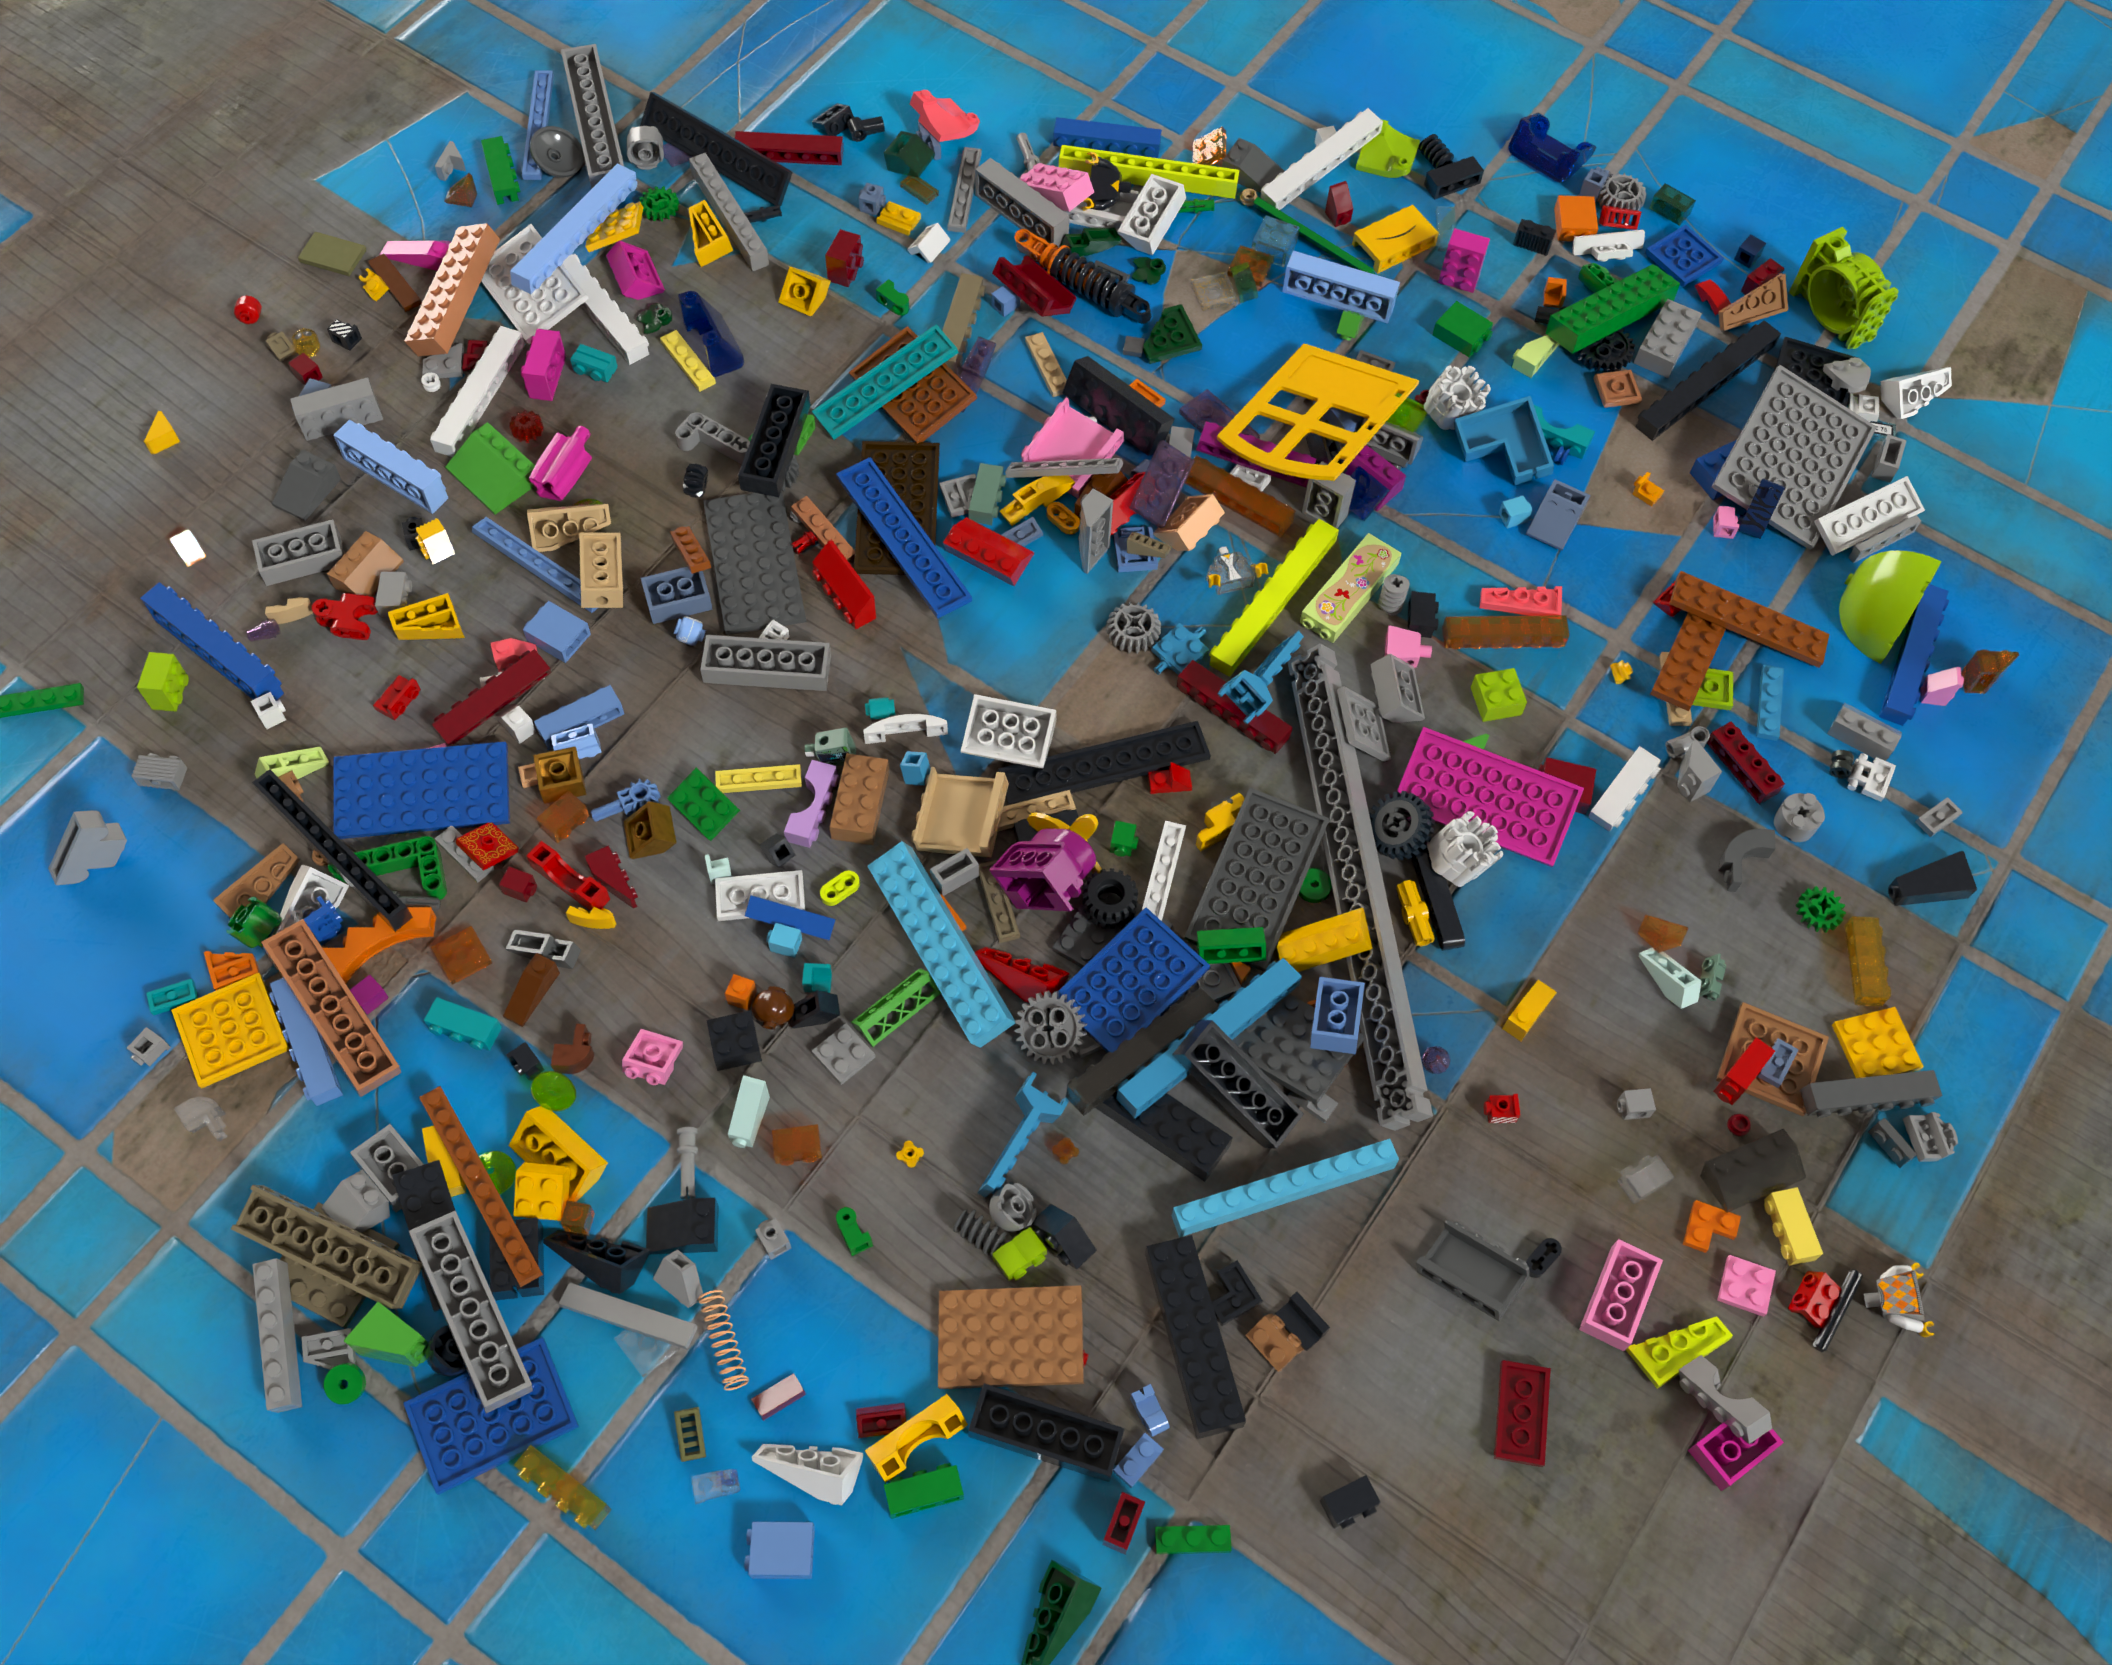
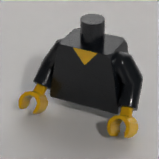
M1089 152L1087 154L1092 156V161L1085 160L1087 164L1094 163L1090 179L1094 193L1083 201L1087 203V206L1082 207V210L1104 211L1112 207L1116 202H1119L1120 193H1131V182H1122L1121 172H1119L1115 165L1106 159L1097 157L1096 153Z

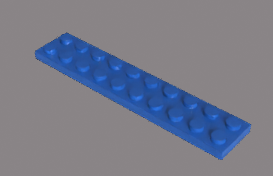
M871 457L836 473L840 484L937 619L972 602V596Z

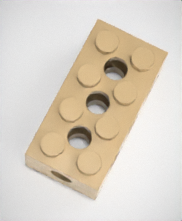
M579 533L581 608H623L620 533ZM597 563H604L605 565L599 566ZM603 577V578H606V579H604V580H598L597 578Z

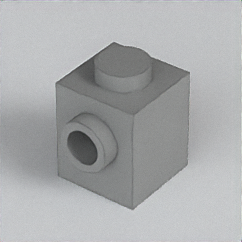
M776 1218L763 1221L755 1230L770 1260L791 1249L790 1241Z

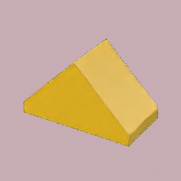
M162 411L157 412L144 440L151 454H156L180 442Z

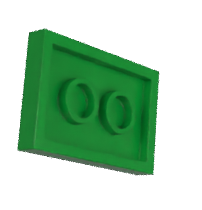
M697 767L667 797L710 841L740 811Z

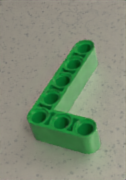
M424 836L354 853L363 863H366L365 865L376 876L419 866L422 885L428 897L441 900L447 894L441 852L432 837ZM328 864V869H329L330 873L332 874L333 878H335V879H337V880H339V881H341V882H343V883H347V882ZM438 885L437 888L431 889L433 886Z

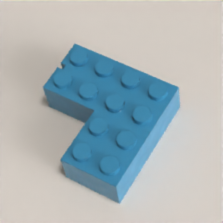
M1531 396L1455 419L1454 428L1465 462L1503 451L1514 485L1531 481L1532 476L1538 479L1553 474L1554 464Z

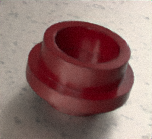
M1734 1114L1727 1121V1127L1733 1135L1745 1136L1751 1129L1750 1120L1743 1114Z

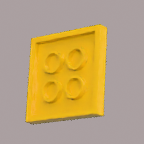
M632 202L622 209H615L614 212H611L605 221L600 223L595 231L587 237L585 247L588 252L638 234L643 213L641 202L635 204Z
M1896 1007L1835 1021L1832 1024L1856 1078L1919 1071L1924 1067Z

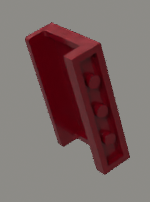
M1024 256L1020 265H1013L1005 257H999L992 272L995 277L1042 317L1070 313L1077 299L1075 295L1029 256Z

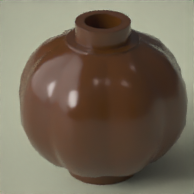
M770 986L768 990L761 991L754 998L752 1013L757 1020L763 1023V1028L775 1030L776 1026L783 1025L791 1019L795 1007L792 998L785 993V989Z

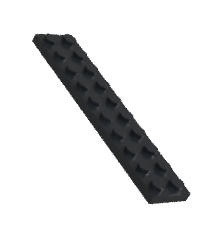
M650 92L640 126L656 127L664 141L692 157L706 153L719 173L774 205H782L793 173L792 171L659 94Z
M1194 721L1049 756L1046 758L1043 769L1015 764L999 768L998 772L1005 773L1009 785L1005 798L1007 804L1011 805L1070 790V793H1075L1148 775L1149 772L1169 770L1171 762L1179 766H1185L1210 760L1211 754L1199 722Z

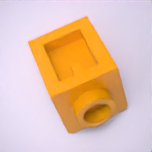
M1647 472L1643 477L1639 476L1634 482L1635 489L1633 495L1652 507L1663 495L1664 490L1648 480L1651 473Z

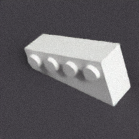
M1639 746L1591 810L1588 818L1609 832L1613 827L1618 828L1624 820L1622 815L1626 810L1631 811L1637 802L1635 801L1636 797L1645 792L1649 786L1647 784L1651 778L1654 779L1661 770L1658 767L1661 760Z

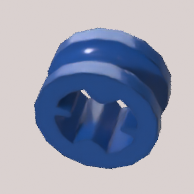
M1561 446L1554 458V462L1559 461L1560 465H1563L1570 453V449L1565 450L1564 446Z

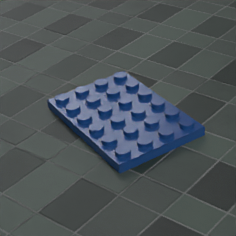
M1146 907L1058 991L1059 998L1067 994V1002L1074 999L1073 1007L1081 1006L1077 1013L1078 1015L1085 1014V1017L1080 1020L1083 1023H1087V1026L1082 1027V1029L1117 1060L1210 969V965Z
M543 1337L517 1349L532 1383L533 1391L488 1413L485 1412L468 1372L403 1402L437 1495L579 1427Z

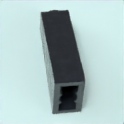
M1959 851L1896 877L1888 887V894L1893 900L1894 906L1968 899L1977 890L1965 853L1964 851Z

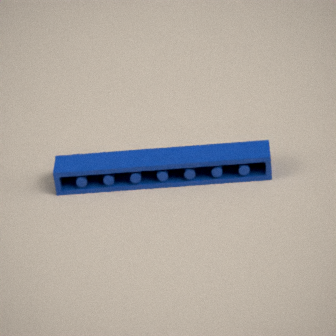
M1931 584L1924 591V595L1909 619L1881 708L1880 718L1901 726L1908 719L1911 720L1916 711V708H1913V706L1918 702L1921 695L1918 690L1923 686L1926 678L1923 676V673L1927 671L1930 665L1928 657H1931L1935 646L1932 644L1940 633V630H1937V628L1941 625L1945 616L1942 614V611H1945L1948 606L1949 600L1946 598L1949 591Z

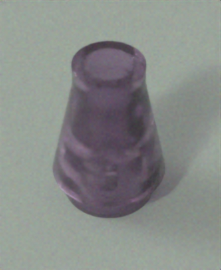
M266 619L247 630L246 634L251 642L276 638L280 634V628L275 619Z

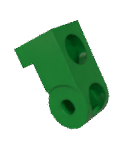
M888 279L876 289V301L900 316L906 315L909 312L908 296L895 290L894 283Z
M849 1207L841 1208L836 1214V1221L851 1256L872 1247L873 1242L869 1232L867 1231L862 1234L858 1227L856 1212Z

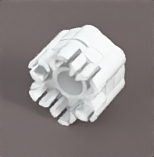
M1451 365L1447 366L1430 388L1424 409L1441 429L1455 430L1456 418L1482 411L1486 406L1484 405L1486 403L1485 397L1489 394L1491 388L1487 384L1482 391L1480 390L1485 381L1479 379L1475 383L1479 375L1478 372L1473 374L1476 370L1474 367L1465 366L1460 370L1455 366L1453 368Z
M1471 811L1466 812L1459 819H1453L1432 837L1430 842H1427L1434 871L1458 887H1462L1472 879H1476L1503 856V851L1494 855L1501 849L1500 845L1495 842L1498 839V835H1496L1498 833L1497 829L1493 825L1490 826L1489 823L1481 825L1482 822L1478 816L1469 822L1468 820L1475 814Z

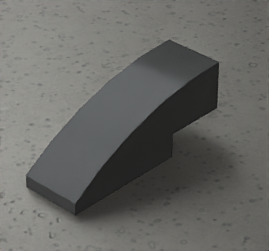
M521 930L513 931L506 946L507 951L532 959L538 953L554 961L558 967L568 969L574 968L581 949L572 941L554 939L549 934Z

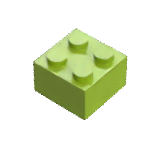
M149 652L137 689L152 710L177 712L179 704L182 703L183 691L185 686L188 685L189 677L174 654Z
M1515 668L1475 675L1471 691L1482 722L1523 714L1527 701Z

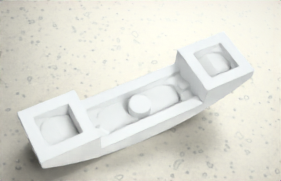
M904 714L889 717L863 730L865 744L886 742V734L926 730L927 737L948 735L947 720L924 714Z

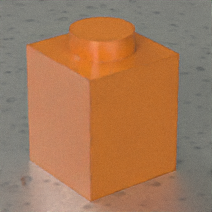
M733 974L725 992L727 1003L749 1011L757 993L755 982Z

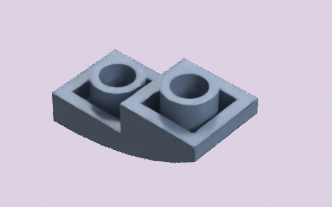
M918 123V131H916L917 141L921 142L923 149L928 148V152L932 153L934 160L941 159V145L939 141L921 123Z

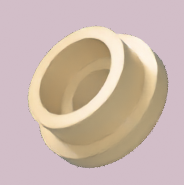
M1250 188L1243 190L1240 194L1241 203L1247 206L1254 205L1253 202L1258 197L1256 191Z

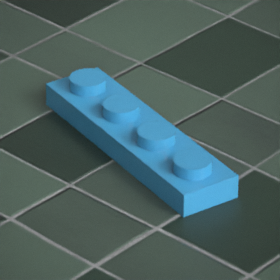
M1763 665L1761 668L1756 733L1758 738L1777 741L1780 737L1784 668Z

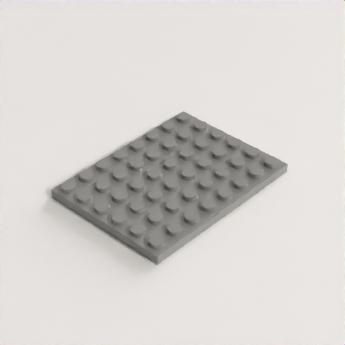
M1779 365L1775 369L1716 477L1712 488L1748 510L1762 478L1785 486L1768 524L1811 550L1821 535L1814 521L1833 512L1877 426Z

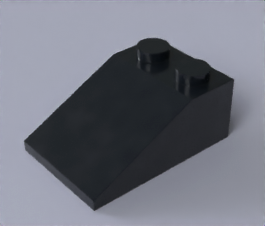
M691 1198L648 1207L646 1248L650 1250V1254H671L676 1250H679L681 1253L718 1252L719 1206L716 1198Z

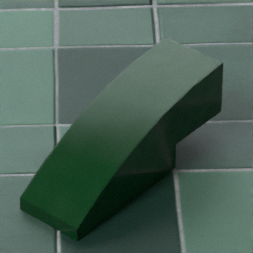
M1083 228L1081 234H1065L1061 246L1066 245L1071 249L1072 253L1077 252L1080 257L1110 249L1120 244L1122 240L1115 228Z

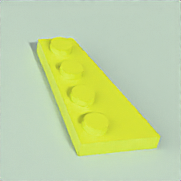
M1716 1316L1689 1325L1687 1328L1668 1332L1667 1335L1658 1338L1653 1337L1637 1345H1630L1626 1351L1658 1389L1679 1374L1680 1368L1700 1355L1703 1357L1707 1356L1729 1341L1733 1335Z

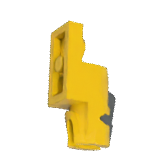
M1234 794L1211 803L1210 810L1206 812L1204 819L1207 828L1201 830L1197 835L1196 846L1200 852L1229 836L1245 799L1242 794Z

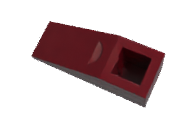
M608 845L584 856L597 882L630 907H637L635 899L638 898L633 886H628L627 881L630 879L625 869L620 870L618 864L621 861L616 851L612 853Z

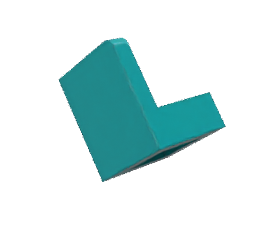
M804 963L802 979L804 992L813 993L819 990L830 993L832 982L831 965Z

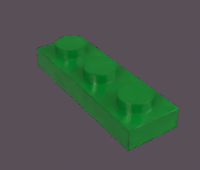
M1230 1525L1155 1527L1156 1554L1231 1553Z

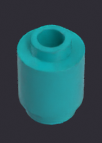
M889 697L869 699V703H865L866 716H870L871 720L895 716L894 699H889Z

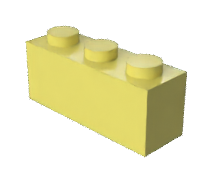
M1798 1187L1770 1193L1764 1199V1207L1766 1213L1771 1217L1773 1232L1779 1238L1781 1253L1784 1259H1787L1788 1265L1792 1266L1817 1260L1823 1255Z

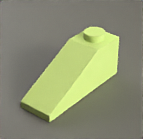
M1548 335L1526 343L1521 350L1517 349L1514 353L1512 368L1532 378L1558 347L1559 343Z
M321 747L259 757L255 776L258 778L271 769L277 777L293 771L296 778L299 779L328 765L329 761Z

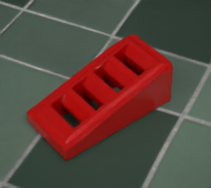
M1603 205L1599 224L1637 230L1641 211ZM1618 213L1617 220L1614 222L1615 215ZM1626 214L1624 223H1621L1623 215ZM1632 214V215H1633L1632 222H1631V224H1628V223H1629V219H1630V215Z

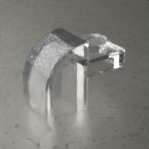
M194 1097L174 1108L184 1127L191 1134L207 1125L211 1134L219 1142L228 1137L224 1131V1128L227 1126L221 1118L226 1113L214 1100L208 1097Z

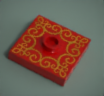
M487 823L456 839V845L483 871L517 854L519 847L494 823Z

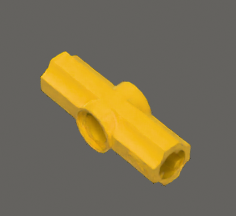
M1403 881L1396 886V890L1402 904L1401 910L1404 923L1409 925L1416 946H1426L1435 940L1428 921L1429 912L1427 905L1421 901L1415 881Z

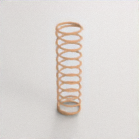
M713 1290L699 1296L698 1303L704 1304L716 1298L723 1299L720 1304L707 1306L701 1312H709L719 1306L725 1307L722 1313L709 1315L704 1318V1321L716 1319L721 1315L728 1316V1319L724 1322L711 1324L706 1329L712 1330L723 1324H730L728 1330L713 1333L709 1338L714 1339L726 1333H733L730 1339L716 1342L711 1347H719L728 1342L736 1343L734 1347L718 1351L714 1354L716 1357L730 1351H738L735 1357L717 1362V1365H723L735 1359L741 1360L739 1365L723 1369L719 1372V1374H726L738 1368L744 1370L740 1375L722 1380V1383H728L724 1386V1390H734L746 1385L749 1382V1378L743 1375L746 1368L741 1366L743 1359L738 1357L741 1353L739 1349H736L738 1341L732 1340L735 1332L730 1331L733 1324L727 1322L730 1319V1315L725 1313L728 1307L723 1305L725 1298L721 1296L723 1291ZM721 1292L719 1295L705 1297L700 1300V1298L707 1294ZM745 1381L739 1386L726 1388L733 1383Z

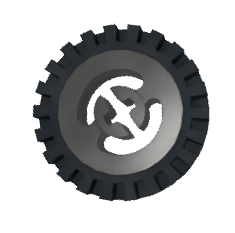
M1395 791L1393 796L1386 794V801L1380 798L1377 801L1380 806L1376 807L1373 805L1371 808L1375 813H1369L1376 849L1391 859L1403 860V856L1407 859L1412 858L1411 853L1415 855L1420 853L1418 851L1419 847L1423 850L1427 847L1423 844L1425 840L1431 841L1432 838L1428 835L1429 833L1434 834L1435 829L1431 827V825H1435V820L1431 818L1434 814L1423 800L1411 792L1409 794L1406 791H1402L1400 794L1398 791ZM1403 814H1410L1411 821L1408 820L1405 816H1403ZM1389 829H1390L1392 832H1394L1396 835H1398V836H1397V837H1391V836H1390V833H1389Z

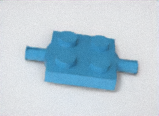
M1181 623L1175 626L1152 647L1151 651L1161 661L1153 668L1154 672L1160 675L1162 671L1168 668L1179 675L1192 660L1198 662L1209 651V648L1199 639L1206 633L1205 628L1203 629L1200 626L1199 629L1192 633Z

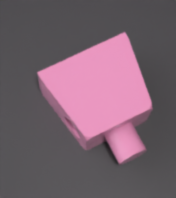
M1388 626L1385 636L1384 657L1392 654L1414 666V668L1417 667L1420 657L1431 658L1432 646L1421 645L1420 633Z

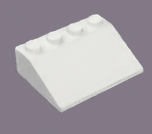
M974 694L961 753L1043 769L1056 724V710Z

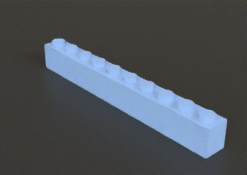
M617 163L510 270L512 285L529 294L538 289L547 277H550L553 271L558 266H561L563 261L573 254L574 250L595 231L598 225L603 223L606 217L611 212H614L616 207L625 201L626 197L636 189V172Z

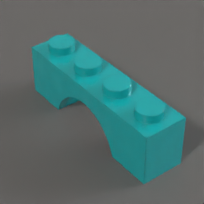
M1534 405L1546 443L1556 449L1564 446L1565 450L1570 449V455L1582 459L1591 444L1595 431L1579 424L1567 429L1556 428L1544 419L1542 408Z

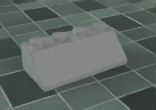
M1092 489L1089 494H1085L1080 502L1081 521L1078 540L1082 566L1086 574L1090 572L1110 548L1113 500L1095 489Z

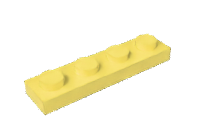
M677 330L660 337L662 345L699 392L716 384L715 378Z
M800 764L715 771L716 786L723 793L802 787Z

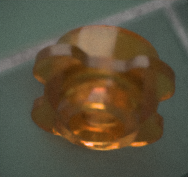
M1066 1137L1052 1147V1153L1059 1157L1061 1164H1068L1072 1157L1079 1155V1149L1074 1146L1070 1138Z

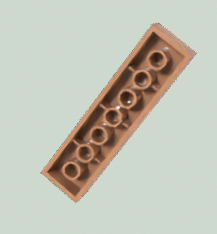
M488 223L461 226L456 230L453 240L449 244V248L442 259V263L405 339V343L418 357L448 354L500 241V238Z
M304 919L261 942L267 955L360 1097L401 1073L400 1066Z

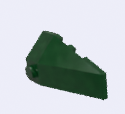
M1051 1560L1040 1583L1039 1593L1042 1594L1039 1608L1034 1609L1033 1617L1036 1618L1033 1632L1028 1634L1021 1665H1050L1089 1615L1102 1588L1088 1578Z

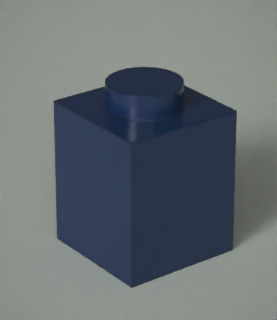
M1750 234L1739 247L1734 260L1750 268L1761 256L1766 243Z

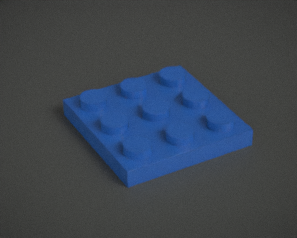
M1687 225L1659 240L1645 251V254L1678 281L1682 287L1721 264L1724 259Z

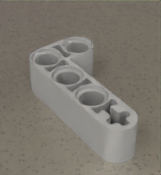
M699 412L690 414L675 431L677 444L681 450H692L701 441L740 464L743 463L750 443L748 439Z

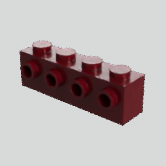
M1732 721L1711 733L1707 741L1708 746L1759 805L1779 794L1785 785L1781 776L1770 767L1768 761L1757 752L1755 746L1745 738L1741 730Z

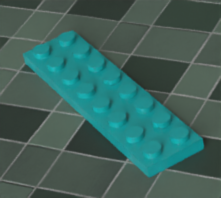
M936 324L815 408L812 413L831 438L835 440L958 354V349Z

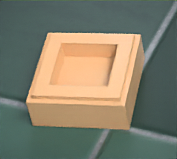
M535 763L518 767L523 788L538 785Z

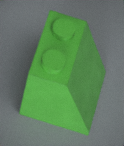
M379 1302L373 1306L344 1340L357 1354L368 1358L417 1367L419 1363L427 1360L426 1346L428 1342Z

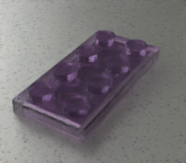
M1208 389L1179 409V414L1201 433L1206 421L1226 427L1237 415ZM1249 425L1240 432L1260 439V435Z
M1164 440L1160 441L1129 508L1159 528L1165 527L1194 460Z

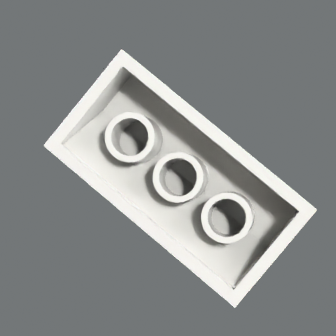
M1151 174L1118 229V234L1136 250L1153 255L1186 200L1184 185Z

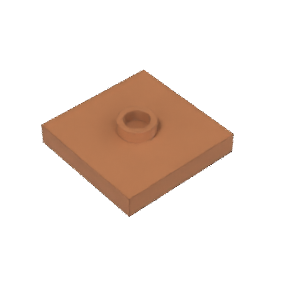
M1631 370L1594 375L1593 379L1604 408L1641 403L1642 397Z

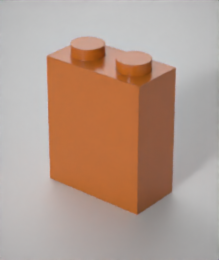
M1558 195L1554 207L1558 241H1574V237L1597 234L1598 223L1594 197Z

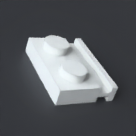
M1850 393L1848 409L1869 422H1877L1879 417V397L1859 394V397L1853 396V393Z

